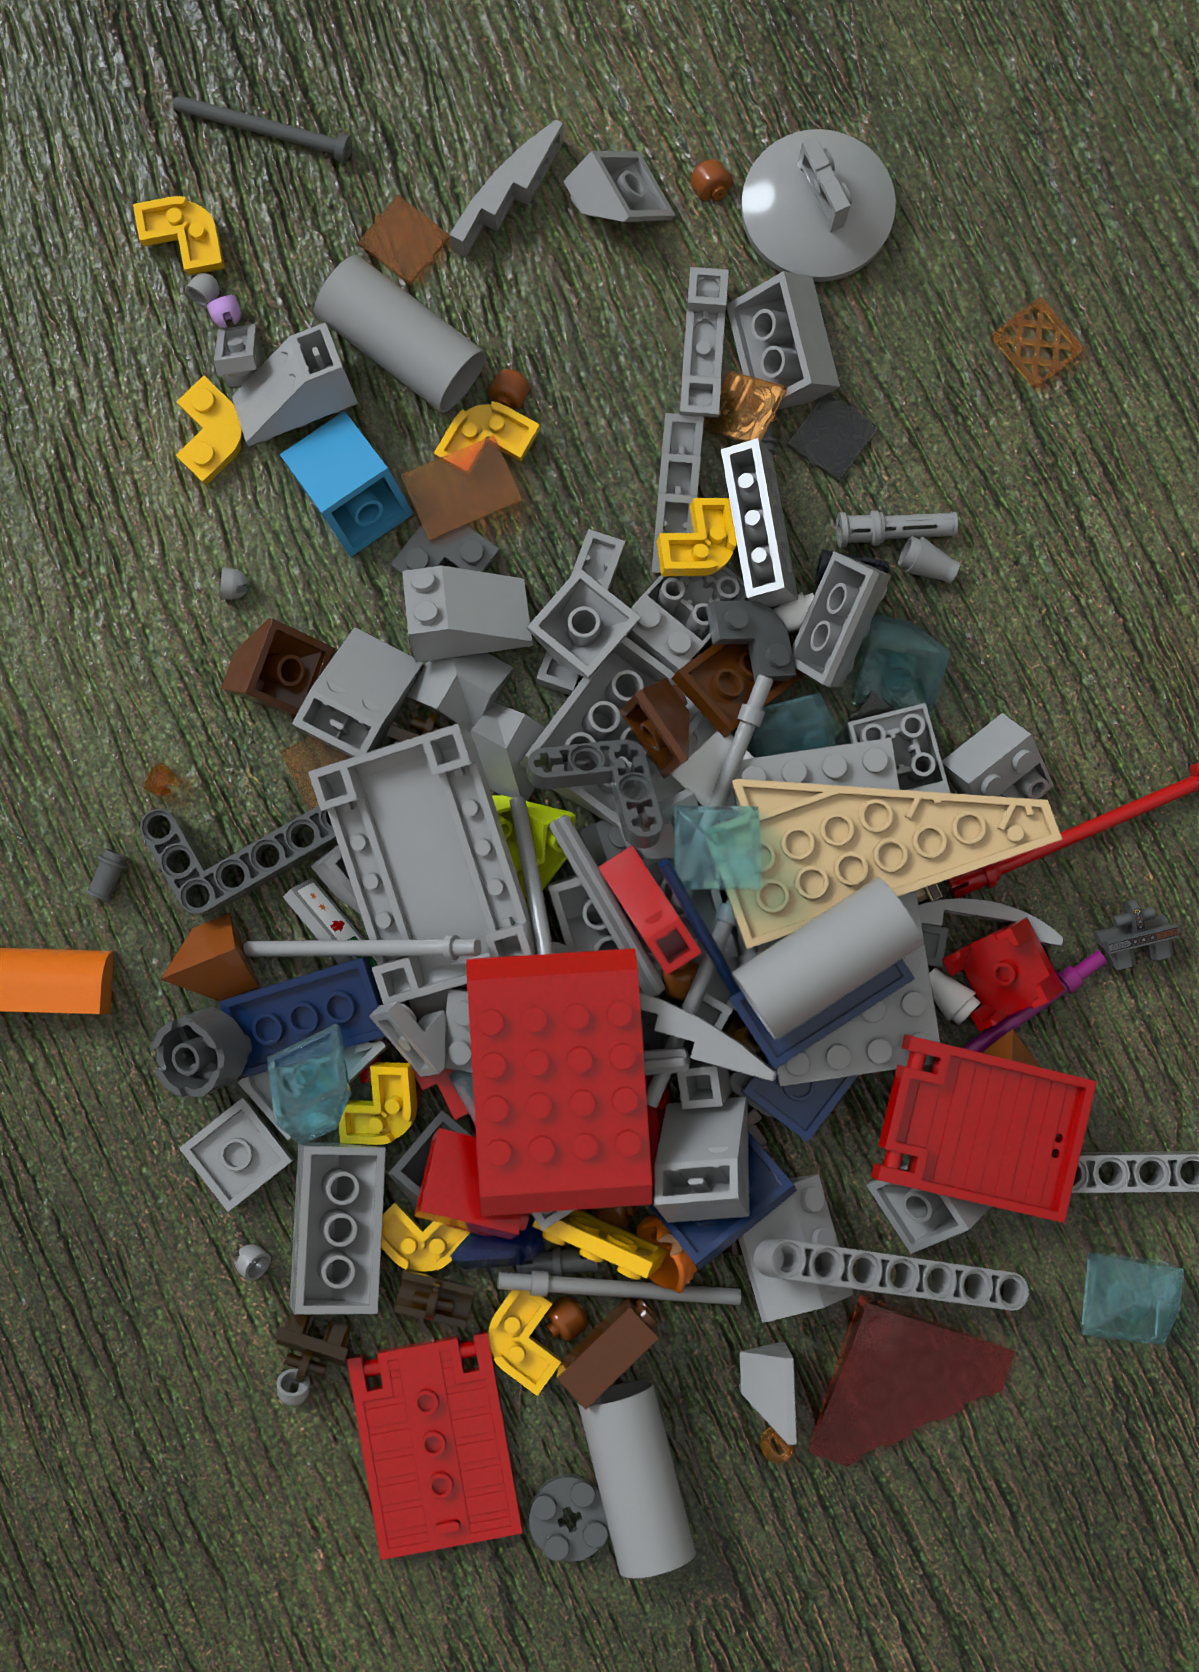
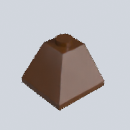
M268 618L234 652L221 689L253 703L296 717L311 687L330 662L335 648L275 619Z
M667 678L636 692L619 712L664 779L688 760L689 710L686 707L687 699L682 690L675 684L671 685Z

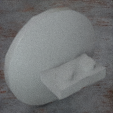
M826 129L795 132L777 140L764 150L750 168L743 187L741 200L744 230L758 255L779 272L786 271L813 277L814 282L833 281L844 278L870 263L886 243L896 210L894 186L889 172L880 158L868 146L856 138Z

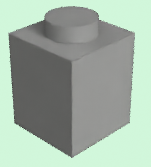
M690 1056L689 1070L677 1073L682 1109L720 1107L725 1104L732 1093L729 1070L727 1068L691 1059Z

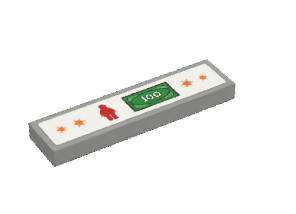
M313 877L291 888L283 896L284 900L318 940H365ZM363 956L332 957L338 964H341ZM368 956L371 966H376L375 956ZM409 1000L400 1002V1004L407 1005Z

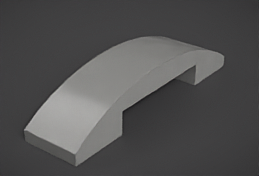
M690 267L680 415L719 417L728 269Z
M944 899L918 905L921 923L942 926L944 913L1007 924L1015 923L1027 917L1041 945L1055 947L1062 946L1063 937L1043 921L1024 911L1001 903L978 899Z

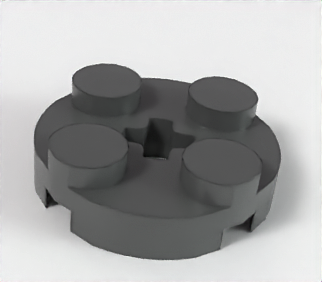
M565 1473L554 1476L540 1487L533 1499L529 1513L530 1531L535 1543L545 1552L549 1559L566 1562L580 1561L596 1553L607 1541L609 1528L598 1485L595 1482L593 1484L588 1479L582 1478L581 1475ZM570 1507L573 1513L580 1512L582 1518L576 1521L575 1527H569L567 1524H561L559 1521L564 1515V1508Z

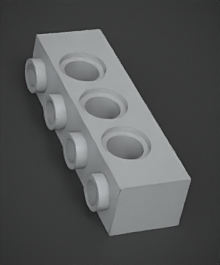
M758 438L721 449L747 599L762 603L769 608L798 600L772 453Z

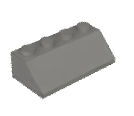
M298 1142L290 1308L294 1314H378L386 1147L327 1142Z

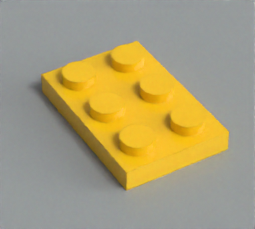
M574 1210L545 1230L541 1229L536 1219L533 1227L543 1231L542 1237L559 1245H565L568 1242L581 1248L579 1253L585 1258L595 1262H602L605 1259L618 1265L617 1271L636 1280H640L641 1276L647 1279L663 1265L668 1252L666 1248L604 1222L582 1210Z

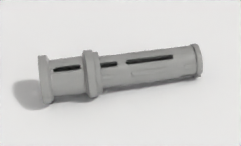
M876 510L871 511L869 515L847 516L845 512H839L836 518V537L839 548L846 547L848 543L870 542L872 546H878L884 542V539H904L911 536L916 538L922 536L956 537L958 532L956 512L883 516L882 512Z

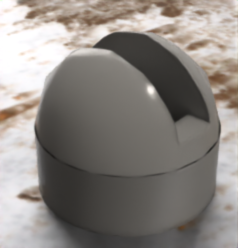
M206 273L197 274L185 287L188 296L195 303L206 309L207 305L217 299L220 293L217 280L212 275Z
M222 568L220 599H240L248 592V588L243 585L249 581L242 571L233 568Z
M248 1244L239 1249L240 1256H236L234 1260L237 1271L246 1280L254 1281L266 1272L270 1265L271 1257L261 1247Z
M288 1369L281 1373L277 1379V1395L285 1405L298 1406L304 1403L309 1395V1376H307L304 1383L295 1381L298 1369ZM293 1383L299 1384L298 1390L295 1393H291Z

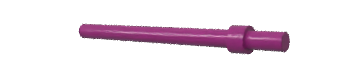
M1097 950L1075 967L1069 965L1057 974L1065 990L1053 1000L1032 1009L1030 1006L1005 1017L998 1024L989 1027L962 1048L982 1053L1010 1030L1018 1028L1066 992L1072 994L1082 987L1084 979L1108 963L1105 956Z

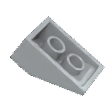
M442 565L402 571L408 636L416 663L533 646L532 634L527 630L530 618L524 578Z

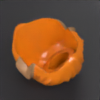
M647 1216L637 1226V1236L668 1249L663 1265L651 1274L649 1278L660 1287L682 1293L684 1286L693 1279V1274L697 1272V1267L658 1216Z

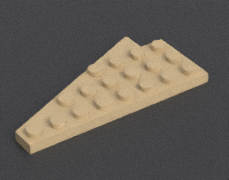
M735 779L731 781L743 818L705 831L746 949L793 933L877 877L886 882L898 897L1062 840L1048 800L751 779Z

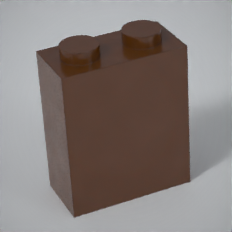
M624 1298L562 1359L561 1364L558 1366L557 1380L586 1410L659 1339L657 1329L659 1322L656 1319L658 1315L644 1299L635 1301L633 1298Z

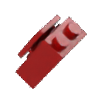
M442 1128L435 1132L414 1216L440 1222L450 1228L483 1236H498L512 1239L519 1235V1230L525 1231L530 1213L481 1216L476 1137Z

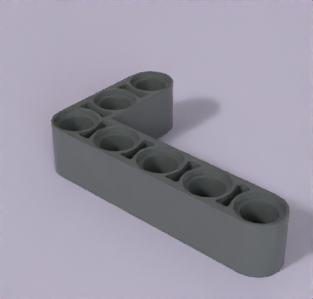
M318 805L209 868L179 816L164 809H154L144 815L140 825L144 840L181 906L190 913L205 916L218 912L337 842L327 809L320 811ZM167 818L170 821L171 830L166 837L159 839L156 836L155 827L160 820ZM311 827L315 834L312 844L305 848L299 847L296 841L298 832L303 828ZM276 847L280 854L279 860L273 867L266 868L262 862V855L266 849ZM186 852L190 858V865L187 870L178 873L175 870L174 861L179 854ZM241 867L245 874L244 880L241 885L232 888L227 880L228 874L233 868ZM205 886L210 894L209 900L206 905L198 908L194 904L193 895L198 888Z

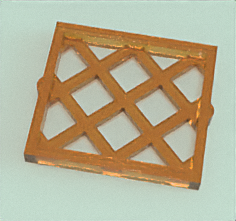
M1042 296L1020 313H1016L1010 321L991 335L993 341L1034 390L1055 373L1061 372L1064 366L1085 350L1083 345ZM1032 309H1038L1037 321L1024 320V315ZM1044 312L1053 323L1043 322ZM1018 325L1017 337L1003 336V332L1010 326ZM1023 326L1037 327L1036 338H1022ZM1042 328L1056 329L1054 342L1041 340ZM1061 333L1070 343L1060 342ZM1005 342L1016 343L1015 354ZM1021 344L1035 346L1034 358L1020 356ZM1040 346L1054 348L1052 360L1039 359ZM1059 348L1073 350L1072 355L1067 359L1058 361ZM1023 363L1033 364L1032 374ZM1038 365L1052 366L1051 371L1045 376L1037 377Z

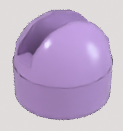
M235 295L217 298L207 305L212 320L219 327L228 328L225 321L230 319L236 325L241 318L240 305Z

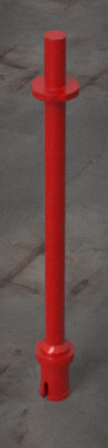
M1199 763L1190 766V777L1060 833L1062 840L945 880L946 886H951L948 889L953 899H960V897L985 886L988 889L997 886V881L1005 873L1190 793L1199 792Z

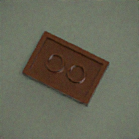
M747 644L713 645L679 669L671 678L724 738L737 730L740 720L737 719L742 704H747L755 684ZM795 668L796 676L789 681H773L763 709L793 687L804 676L803 673Z

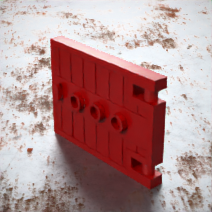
M904 1034L901 1048L909 1050L910 1053L906 1066L897 1064L878 1144L879 1147L887 1149L883 1164L874 1162L871 1177L883 1182L1065 1223L1097 1081ZM926 1055L934 1056L930 1072L923 1071ZM903 1153L911 1155L907 1170L900 1168Z
M489 1329L475 1332L473 1335L474 1340L460 1343L459 1335L382 1349L377 1353L378 1358L365 1360L364 1353L350 1355L347 1359L381 1560L523 1533V1522L496 1368L488 1337ZM477 1357L479 1367L465 1369L463 1359ZM381 1375L382 1385L369 1387L368 1377Z

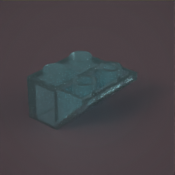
M820 693L765 707L762 710L765 712L760 728L755 727L749 742L751 755L754 758L836 746L833 719Z

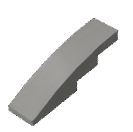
M555 120L526 141L491 175L470 201L449 234L454 252L467 257L484 225L498 232L515 199L529 206L564 142L562 122Z
M665 413L652 572L661 573L656 543L660 533H693L690 504L693 498H698L704 416Z
M588 529L571 576L578 568H581L610 591L625 541ZM546 651L536 677V684L571 695L577 686L580 675L560 666Z
M639 992L640 1009L658 1014L654 1031L695 1042L691 1059L775 1081L777 1072L740 1041L709 1021L668 1001Z

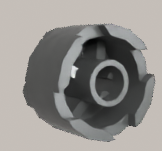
M208 1007L167 1022L158 1030L152 1043V1050L157 1048L156 1058L159 1067L154 1069L155 1073L164 1087L178 1097L186 1095L203 1097L231 1084L242 1074L247 1063V1056L252 1051L250 1038L243 1033L237 1022L219 1007Z

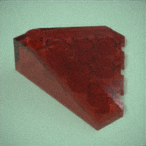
M860 1295L808 1452L849 1466L861 1460L860 1455L881 1445L886 1448L912 1435V1430L932 1420H935L937 1423L965 1409L963 1405L985 1394L987 1397H990L1002 1391L1015 1351Z

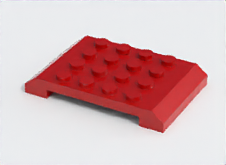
M636 949L466 959L481 1216L652 1204V1178Z

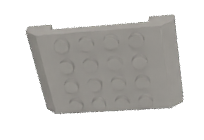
M463 722L308 772L320 811L326 809L328 811L369 940L444 939L447 935H457L460 939H479L481 941L482 950L479 956H460L457 960H446L444 956H375L377 965L372 967V971L383 1004L395 1001L403 1002L467 984L466 959L537 955L531 917L475 741Z

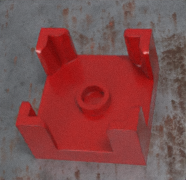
M1027 917L966 944L942 958L951 976L964 970L974 992H976L981 1006L971 1012V1017L979 1032L998 1024L1005 1017L1031 1006L1034 1009L1049 1003L1065 990Z

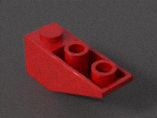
M629 846L598 866V869L666 975L702 953L633 846Z

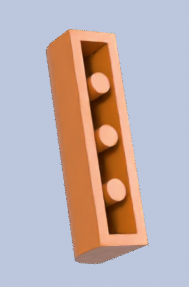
M0 947V1011L111 1014L114 951Z

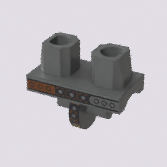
M1136 900L1124 902V914L1113 916V927L1094 931L1096 943L1105 950L1110 965L1116 970L1130 968L1136 964L1133 948L1145 946L1146 956L1150 960L1158 961L1172 957V939L1180 937L1177 924L1171 925L1163 914L1156 916L1153 907L1141 909Z

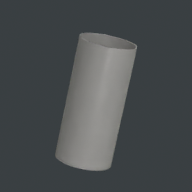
M352 255L341 262L327 278L317 296L314 314L323 323L326 322L328 327L441 413L450 411L463 399L477 380L486 360V352L358 255Z
M877 877L731 974L761 1022L777 1041L924 945V941L902 902L886 882Z
M640 1380L610 1386L586 1410L578 1402L620 1575L625 1578L651 1577L675 1570L690 1562L695 1557L696 1550L654 1383L648 1380Z

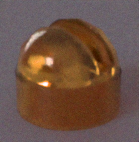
M160 761L150 770L142 787L156 796L164 797L173 792L167 787L169 783L177 786V776L170 767Z
M773 1428L767 1429L761 1436L760 1447L767 1460L773 1463H782L791 1457L794 1445H788ZM773 1437L780 1447L786 1451L784 1454L779 1455L768 1443Z

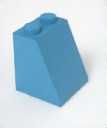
M345 411L280 454L299 485L350 557L414 515L390 470Z

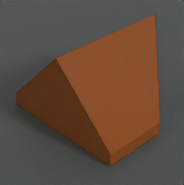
M230 913L192 928L160 980L217 1001H222L259 987L250 961L244 954L243 943Z

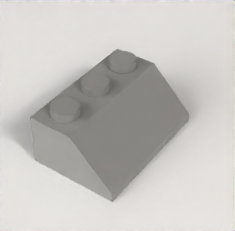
M783 271L726 304L746 389H748L751 381L755 382L748 395L749 401L751 395L760 387L769 388L771 391L773 387L783 389L785 392L776 410L810 403L840 387L813 277ZM754 397L750 403L754 413L753 405L756 406L759 402L760 405H764L758 397Z
M834 551L791 650L795 668L825 686L842 687L847 675L854 666V659L859 647L870 630V622L878 604L886 594L887 584L891 575Z
M819 1174L789 1178L797 1191L739 1238L762 1322H769L821 1309L853 1295V1291L850 1288L767 1277L757 1270L754 1263L755 1250L766 1239L794 1240L840 1247ZM781 1249L777 1252L775 1258L779 1269L784 1262V1254ZM820 1255L816 1257L814 1262V1269L817 1274L822 1267Z

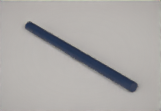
M669 859L662 860L658 864L661 872L731 996L741 989L733 978L729 965Z

